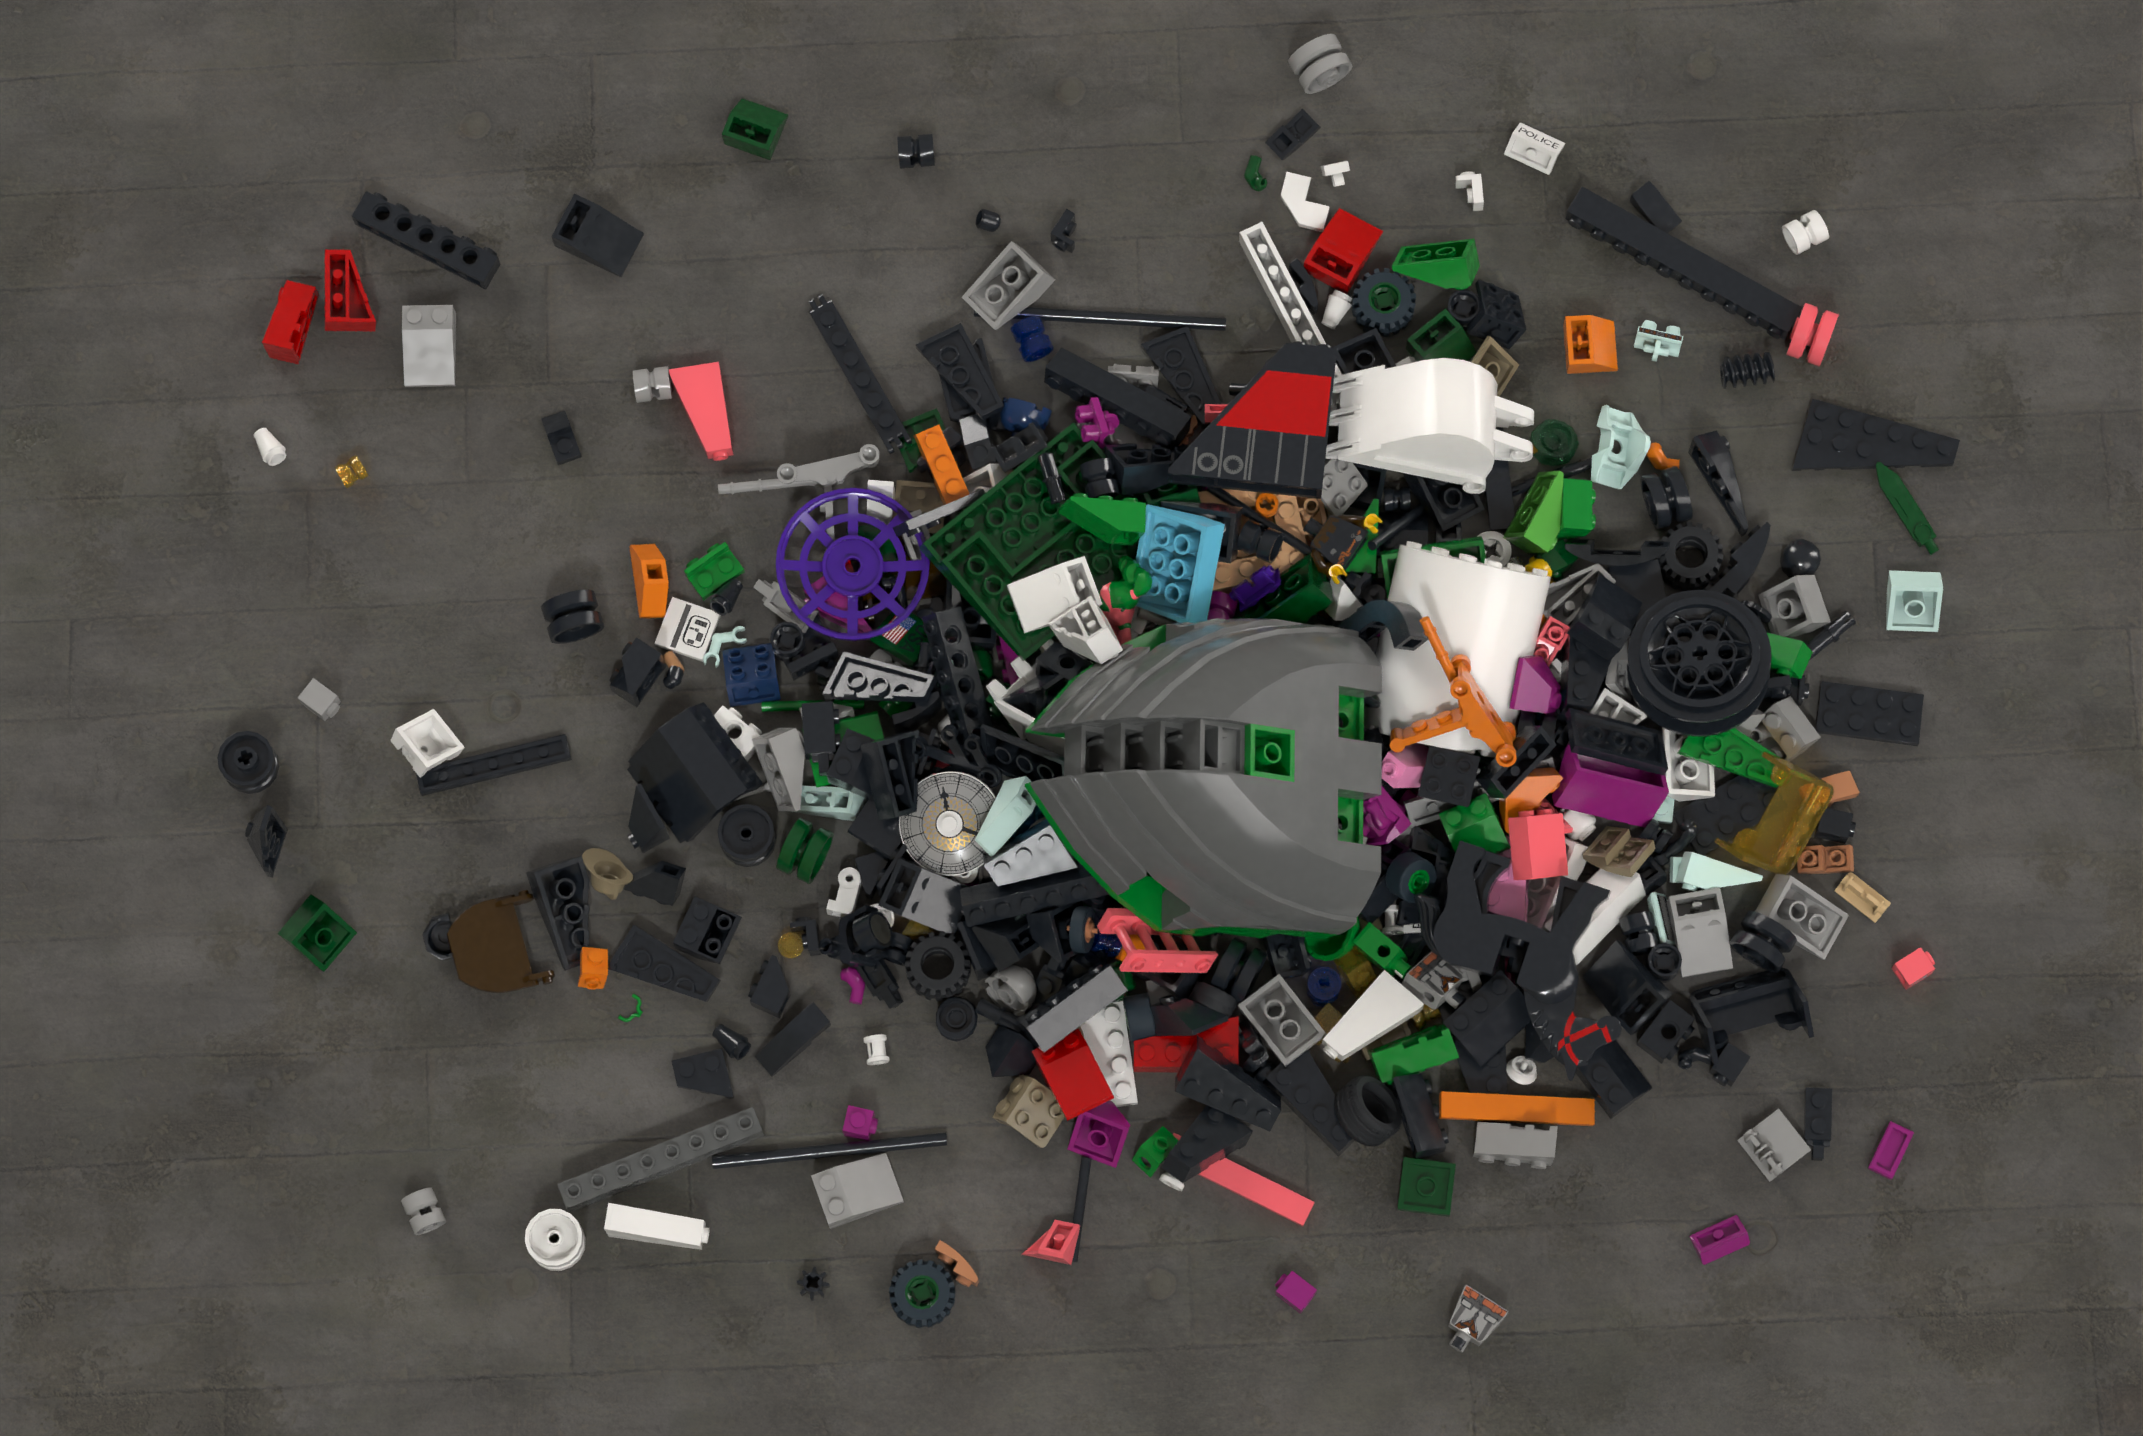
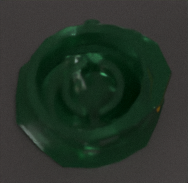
M1546 419L1531 432L1530 442L1533 444V456L1544 465L1561 466L1569 463L1579 446L1574 428L1563 421Z

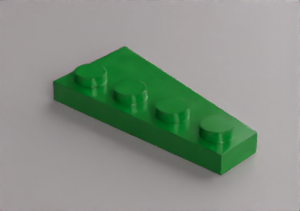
M1735 728L1712 736H1687L1677 754L1775 788L1780 785L1791 767L1790 763Z

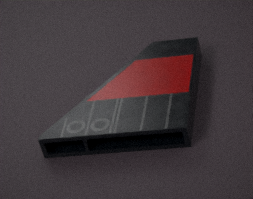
M1300 341L1286 343L1169 467L1168 483L1321 499L1337 348H1332L1327 344H1319L1318 346L1307 345Z

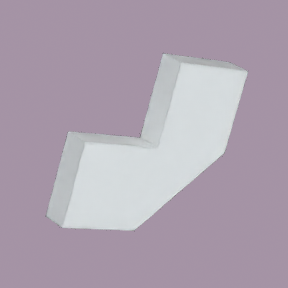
M1287 172L1281 192L1282 201L1290 210L1299 227L1323 232L1329 206L1306 201L1311 177Z

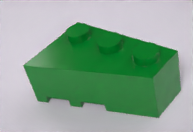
M1440 1023L1367 1051L1377 1079L1382 1083L1386 1082L1387 1085L1392 1083L1394 1077L1418 1074L1427 1068L1442 1065L1459 1058L1449 1028Z

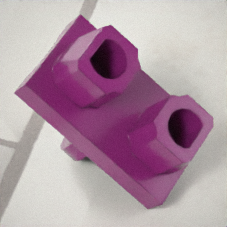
M1098 397L1091 398L1089 405L1077 406L1075 412L1076 422L1089 424L1082 425V441L1090 442L1093 439L1100 449H1104L1103 440L1108 434L1112 435L1115 433L1114 429L1119 425L1118 416L1109 414V411H1102Z

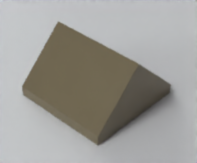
M1491 336L1486 337L1471 363L1480 365L1493 374L1498 384V397H1500L1519 366Z

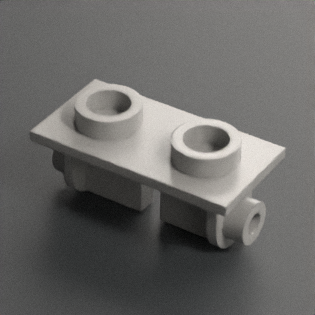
M1114 364L1113 366H1108L1109 373L1145 391L1148 385L1158 389L1159 369H1154V366H1136V372H1131V365Z

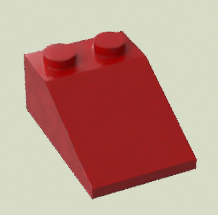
M1079 1029L1071 1032L1046 1052H1042L1038 1048L1032 1051L1040 1073L1067 1121L1114 1099V1095Z

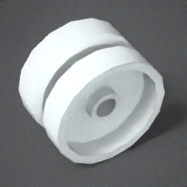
M548 1209L539 1212L530 1220L525 1230V1244L529 1254L541 1267L548 1270L562 1271L575 1265L584 1253L586 1237L583 1229L572 1214L562 1209ZM556 1235H559L558 1242L552 1243L550 1241L551 1238L555 1239Z

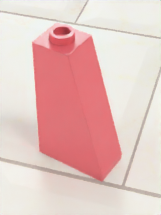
M719 362L669 369L671 382L708 459L713 458L715 461H721L733 455Z

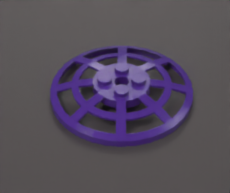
M837 489L823 493L810 500L789 520L777 547V580L781 594L788 607L809 628L822 635L840 640H866L883 635L896 628L910 616L919 604L929 576V559L920 550L921 560L906 561L903 546L893 530V527L912 519L913 516L897 501L869 489ZM848 498V513L831 517L820 525L809 515L812 510L826 502ZM858 498L879 502L891 508L897 515L886 525L875 517L859 514ZM801 521L811 531V534L803 545L800 561L784 560L789 538ZM848 522L847 536L834 541L825 532V530L836 524ZM858 522L870 524L881 530V532L872 541L858 536ZM923 532L915 534L920 547L926 541ZM818 539L827 548L823 560L807 561L810 549L815 540ZM888 539H890L896 549L898 561L883 562L879 548ZM854 559L860 563V569L857 572L851 573L846 570L845 565L849 560ZM784 570L800 571L802 585L811 599L801 609L795 604L788 591ZM906 571H921L917 592L908 607L904 609L894 599L898 596L903 586ZM807 572H823L827 585L818 594L813 590ZM883 572H898L896 583L888 594L878 585ZM834 592L848 597V611L836 609L824 601ZM871 592L881 601L872 608L858 611L859 596ZM819 607L833 616L847 619V633L826 629L813 622L808 616ZM886 607L897 616L891 623L879 629L858 633V619L873 616Z

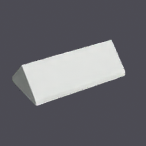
M1662 727L1668 770L1665 773L1669 789L1667 796L1679 802L1714 797V766L1677 754L1687 736Z
M1600 868L1587 881V883L1608 889L1611 893L1609 899L1595 911L1590 926L1574 948L1573 954L1576 965L1619 923V919L1625 917L1646 896L1639 873L1636 872L1632 877H1626ZM1553 916L1542 926L1548 933L1551 931Z

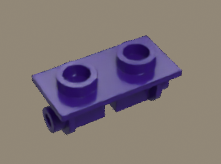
M1271 565L1263 566L1250 575V580L1254 582L1253 584L1245 579L1232 588L1229 595L1233 601L1239 600L1241 612L1248 607L1254 606L1261 598L1268 593L1274 592L1281 585L1279 568L1274 570Z

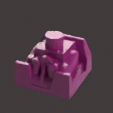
M1382 785L1380 796L1363 800V836L1368 838L1366 845L1388 844L1412 824Z

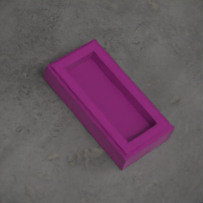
M1890 1121L1868 1169L1892 1180L1914 1132Z

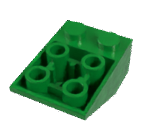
M1078 493L1070 496L1058 509L1059 514L1106 543L1133 545L1145 533L1146 503L1138 502V499L1125 498L1123 501L1113 500L1111 496L1088 498L1087 494Z

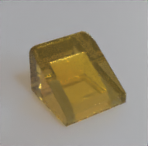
M910 920L902 935L911 939H918L921 936L925 938L929 936L928 933L934 932V930Z

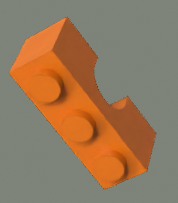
M938 424L914 435L923 459L926 460L935 481L934 484L943 504L946 505L969 495V491L940 425Z

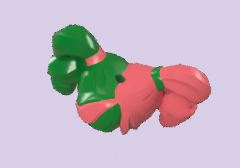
M1122 556L1118 559L1123 579L1104 585L1099 592L1102 605L1099 608L1108 619L1120 645L1132 639L1130 629L1135 611L1134 607L1137 605L1139 597L1145 595L1152 586L1151 574L1144 568H1141L1140 564L1129 556Z

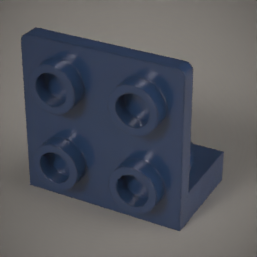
M771 643L722 651L730 707L781 700L775 656Z

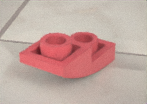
M1552 616L1548 617L1540 629L1534 655L1543 657L1548 667L1551 665L1558 650H1561L1569 635L1566 633L1569 626Z

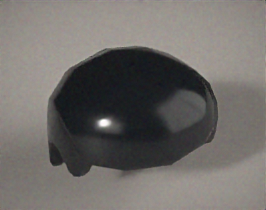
M1796 539L1790 542L1780 558L1782 571L1789 578L1796 575H1814L1821 561L1820 550L1812 542L1805 539Z

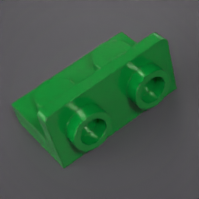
M726 542L721 545L719 543L713 545L708 549L707 555L701 559H693L686 565L684 570L686 578L703 601L717 592L731 578H737L745 572Z

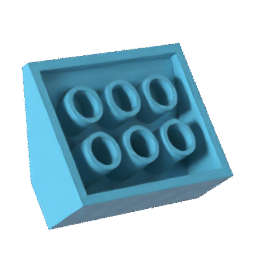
M1149 504L1146 505L1145 533L1139 538L1136 561L1140 564L1141 568H1144L1151 574L1152 586L1145 595L1139 597L1136 606L1180 623H1196L1207 620L1225 524L1204 516Z

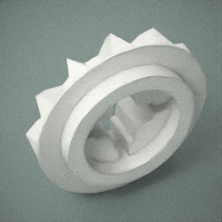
M1487 531L1477 536L1482 537L1484 548L1490 549L1497 544L1495 553L1498 556L1491 555L1487 559L1503 563L1502 566L1508 564L1512 549L1510 542L1503 538L1504 535L1495 531Z

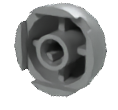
M1011 965L1001 972L996 969L985 980V983L989 984L986 991L992 1001L1000 1008L1008 1007L1014 1011L1012 1014L1016 1016H1022L1032 1006V1003L1035 1002L1037 987L1033 974L1027 968L1017 965Z

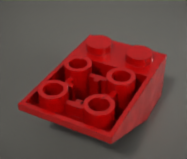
M1339 208L1316 240L1303 266L1310 276L1347 295L1382 236L1383 231Z

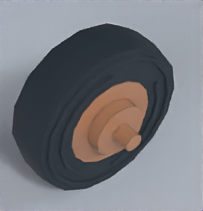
M1078 906L1073 911L1067 931H1069L1070 946L1074 952L1087 953L1092 948L1095 933H1098L1095 913L1092 907Z

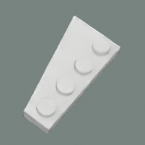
M1123 1001L1112 1002L1080 1027L1084 1033V1039L1114 1095V1099L1110 1101L1116 1107L1136 1105L1138 1101Z

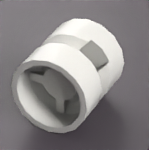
M1816 210L1802 215L1800 221L1793 220L1782 226L1784 238L1792 252L1796 255L1810 249L1811 243L1818 245L1829 239L1825 222Z

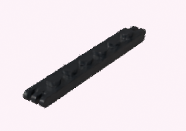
M822 294L817 296L821 302L819 306H817L814 299L809 300L812 307L809 313L889 454L894 453V448L891 445L893 442H895L899 450L903 448L900 441L902 437H904L908 445L911 444V438L832 300L830 299L826 302Z

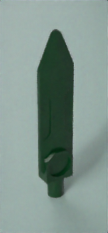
M1877 462L1876 471L1879 487L1919 548L1924 545L1930 555L1938 552L1939 549L1933 541L1937 537L1933 528L1899 475L1881 462Z

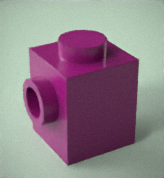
M848 1105L842 1130L843 1134L852 1138L870 1140L871 1134L876 1133L878 1119L875 1118L873 1110Z

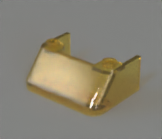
M1763 752L1762 757L1775 765L1772 769L1771 779L1779 786L1755 830L1750 828L1743 829L1736 835L1733 844L1716 838L1715 843L1741 861L1777 874L1786 875L1797 863L1831 801L1834 789L1826 781L1793 763Z

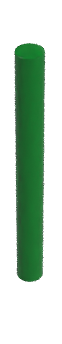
M825 700L762 702V712L800 711L799 708L802 707V703L823 702ZM835 700L833 702L853 707V709H864V700Z

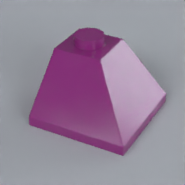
M1540 655L1520 657L1509 708L1539 713L1556 712L1562 699L1561 694H1559L1560 685L1543 657Z
M1112 1101L1105 1102L1078 1116L1067 1150L1116 1168L1130 1124Z

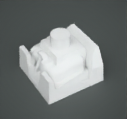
M434 709L396 728L391 738V742L397 750L402 748V754L413 766V770L419 777H422L428 770L438 766L445 760L457 757L465 748Z

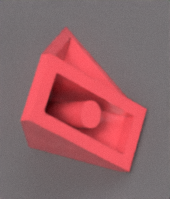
M1054 1220L1051 1228L1021 1255L1071 1265L1080 1225Z

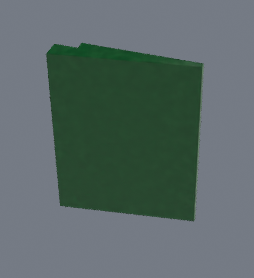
M1072 423L1047 443L1048 447L1027 459L919 547L923 554L1022 661L1055 636V633L1050 626L1024 634L1007 587L1008 584L1058 564L1085 556L1099 593L1104 585L1123 579L1118 565L1120 557L1129 556L1136 560L1139 539L1133 545L1106 543L1058 513V509L1070 496L1078 493L1086 494L1085 486L1088 483L1082 479L1080 465L1088 461L1106 458L1104 452L1093 439L1090 442L1082 441L1081 430L1075 423ZM1044 453H1051L1053 455L1058 475H1062L1060 480L1067 500L1057 504H1051L1046 484L1042 482L1044 476L1038 456ZM1120 494L1113 498V500L1123 501L1125 498L1138 499V502L1145 503L1139 494L1134 496H1123Z

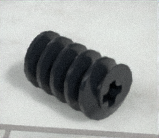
M1769 352L1764 353L1763 359L1759 353H1755L1753 360L1749 354H1745L1743 361L1738 355H1735L1733 362H1731L1728 356H1725L1723 363L1720 364L1723 389H1726L1728 381L1731 382L1733 388H1736L1738 380H1741L1744 387H1746L1748 379H1751L1753 385L1757 384L1758 378H1761L1763 384L1767 383L1768 377H1771L1773 383L1775 381L1774 363Z

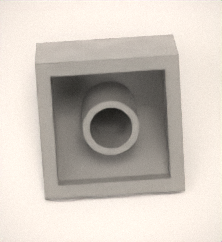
M1796 575L1758 595L1762 607L1772 615V619L1768 623L1771 634L1793 638L1810 633L1831 622L1815 575Z

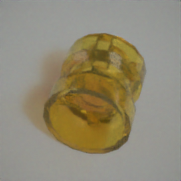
M357 455L349 458L347 463H340L334 467L347 489L353 486L356 480H363L369 476ZM349 466L352 467V469H353V471L355 472L356 476L353 475V473H352V471L350 470Z
M1424 1004L1423 1009L1410 1018V1020L1420 1031L1426 1026L1428 1021L1436 1020L1441 1014L1438 1008L1431 1009Z

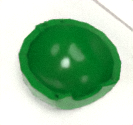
M1359 915L1357 916V923L1342 934L1324 939L1305 937L1306 951L1314 959L1323 961L1340 959L1351 952L1355 946L1352 941L1361 930Z

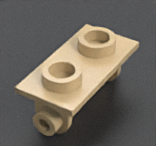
M1849 872L1834 890L1874 923L1877 922L1891 904L1852 872Z

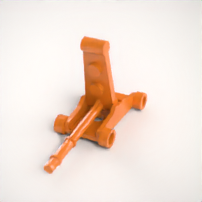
M1429 616L1420 619V623L1424 629V634L1428 637L1436 654V659L1439 660L1450 682L1451 695L1458 699L1459 707L1450 711L1440 712L1435 717L1427 720H1418L1404 729H1392L1390 732L1391 750L1401 752L1405 746L1466 727L1473 738L1484 741L1494 751L1496 761L1500 766H1512L1516 762L1517 757L1516 750L1513 747V741L1516 738L1515 726L1510 722H1503L1470 674V659L1465 655L1459 654L1450 661L1448 652L1445 651L1436 632V627L1433 626Z

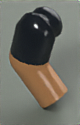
M671 650L663 655V659L669 667L667 677L663 679V684L668 689L679 686L684 675L683 665Z

